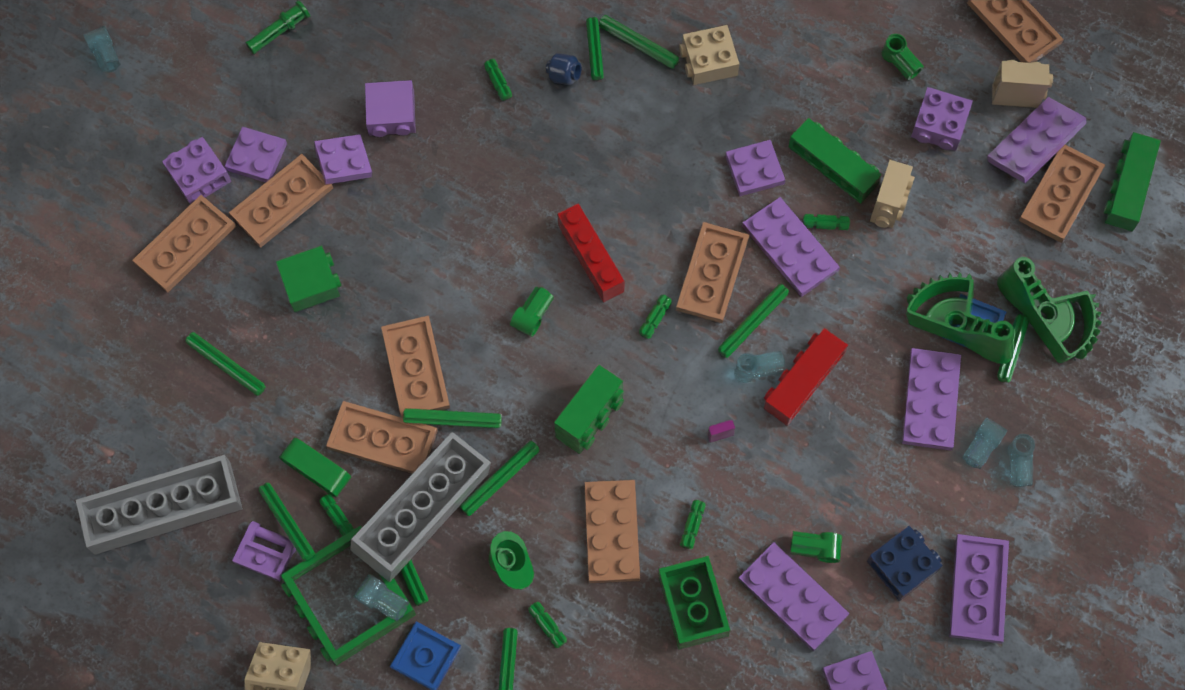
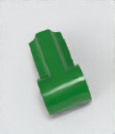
M891 34L883 46L882 57L887 62L893 63L907 80H912L924 69V66L908 49L906 39L902 35Z
M535 287L523 307H519L514 313L510 326L533 337L538 331L542 317L553 301L554 296L542 287Z
M793 531L790 554L815 557L817 560L825 563H839L843 537L832 532H823L819 535Z

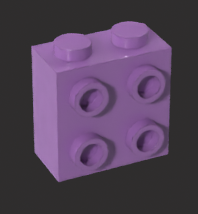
M412 80L365 83L366 126L369 136L383 137L388 134L408 135L409 133H416L415 98Z
M927 87L911 137L922 143H931L945 150L956 151L973 101Z
M203 137L191 141L186 147L178 152L171 153L162 161L167 172L189 204H192L200 195L205 198L232 182L226 169Z

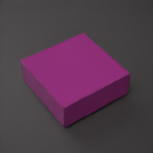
M733 420L709 426L708 438L710 443L734 436L735 426Z

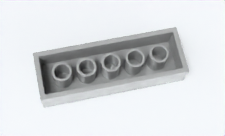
M451 432L351 539L350 550L387 581L391 582L488 475L491 462Z
M225 455L76 500L86 548L95 555L243 509L232 466Z

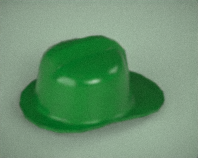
M503 531L498 533L492 539L488 555L490 567L506 586L518 590L527 588L533 582L534 571L524 541L513 532Z

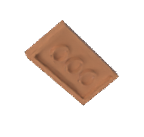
M968 0L967 2L974 12L1023 63L1036 62L1061 45L1064 40L1027 0Z
M1064 145L1054 157L1019 221L1062 243L1105 164Z
M301 154L232 209L229 214L261 248L329 193L333 186L332 184L325 185L323 175Z
M200 195L132 261L168 293L236 225L212 203Z
M703 222L676 306L677 311L723 324L748 243V234Z
M429 316L382 326L381 329L401 418H403L405 408L449 409L450 404Z
M343 401L326 447L332 451L413 474L429 457L438 430L436 427L426 424L404 423L401 417Z
M635 480L585 482L589 583L640 581Z

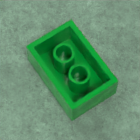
M598 365L554 422L556 438L578 454H581L584 449L588 450L595 441L593 436L598 430L602 431L607 426L610 420L608 417L612 411L617 412L624 402L623 380L601 365Z
M709 556L659 568L658 578L679 650L729 637L730 627Z

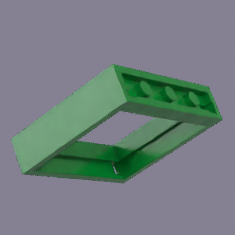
M361 525L315 553V556L309 561H302L281 575L285 583L281 584L283 590L288 597L294 596L298 603L294 605V608L301 619L304 617L308 619L311 625L307 629L314 640L319 638L324 647L320 648V651L327 662L333 660L336 666L416 616L414 609L395 579L393 578L389 582L379 574L400 610L336 650L294 581L351 546V539L360 531Z

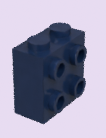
M910 525L872 553L866 561L899 602L935 575L943 566L940 563L941 558L933 549L930 550L925 545L922 534L916 529L913 530Z

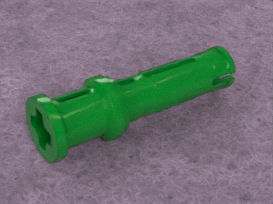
M299 0L288 11H282L279 19L245 42L254 55L283 32L295 29L296 24L304 18L308 19L311 17L306 7Z

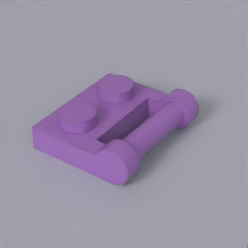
M252 521L232 561L234 564L280 582L282 579L281 575L285 572L296 548L289 538L262 528L259 523ZM257 536L285 547L283 553L255 543L253 540Z

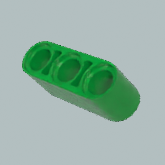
M296 437L292 439L279 456L280 460L335 498H337L352 478L344 469Z

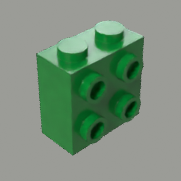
M322 246L276 261L294 312L340 297L338 288L342 287L337 273L332 274L330 267L335 265L330 252L325 254Z

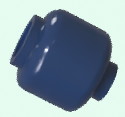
M557 53L552 56L551 60L547 61L546 73L553 83L572 85L581 76L582 66L574 55Z

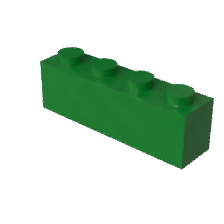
M808 118L790 136L788 147L860 204L879 185L882 174L877 167L861 159V156L856 151L848 149L838 137L826 132L820 123Z
M1135 132L1132 133L1129 140L1124 139L1120 153H1123V158L1118 160L1115 168V173L1118 174L1117 180L1112 181L1109 193L1113 195L1111 200L1107 201L1103 212L1107 214L1106 224L1132 232L1138 225L1161 140Z

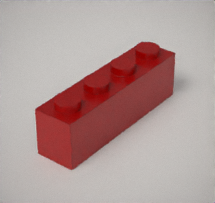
M579 203L558 213V226L603 303L624 293L625 281Z
M825 328L820 334H813L807 343L809 345L808 349L805 352L801 350L793 360L795 365L792 369H786L779 377L778 381H780V384L776 389L771 387L764 396L766 400L764 410L786 426L791 423L846 353L848 344Z

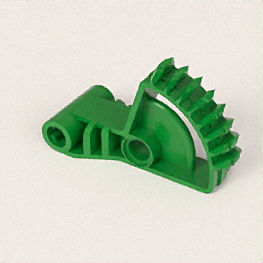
M1027 257L1018 258L998 277V288L1010 303L1029 318L1028 321L1058 363L1066 362L1073 357L1083 360L1092 351V345L1098 340L1096 336L1100 334L1098 327L1102 322L1097 318L1101 316V312L1095 310L1099 307L1100 303L1093 302L1096 294H1089L1088 291L1052 298L1047 293L1046 288L1042 286L1041 280H1038L1034 275V263ZM1077 302L1083 313L1084 332L1076 350L1073 353H1069L1062 342L1069 337L1074 328L1075 314L1071 303ZM1041 312L1047 316V319L1042 317Z
M949 272L948 278H943L939 275L937 281L930 277L928 285L922 282L920 285L921 289L914 287L913 295L908 294L907 302L909 306L907 307L906 317L911 326L963 344L985 359L999 364H1006L1013 359V326L1007 321L993 323L990 322V319H982L971 314L974 280L970 273L964 278L960 272L957 277H952ZM954 291L968 292L967 299L948 298L936 303L930 308L926 316L916 313L917 309L924 302L936 295ZM953 324H959V325H961V326H959V327H952L951 325H953Z

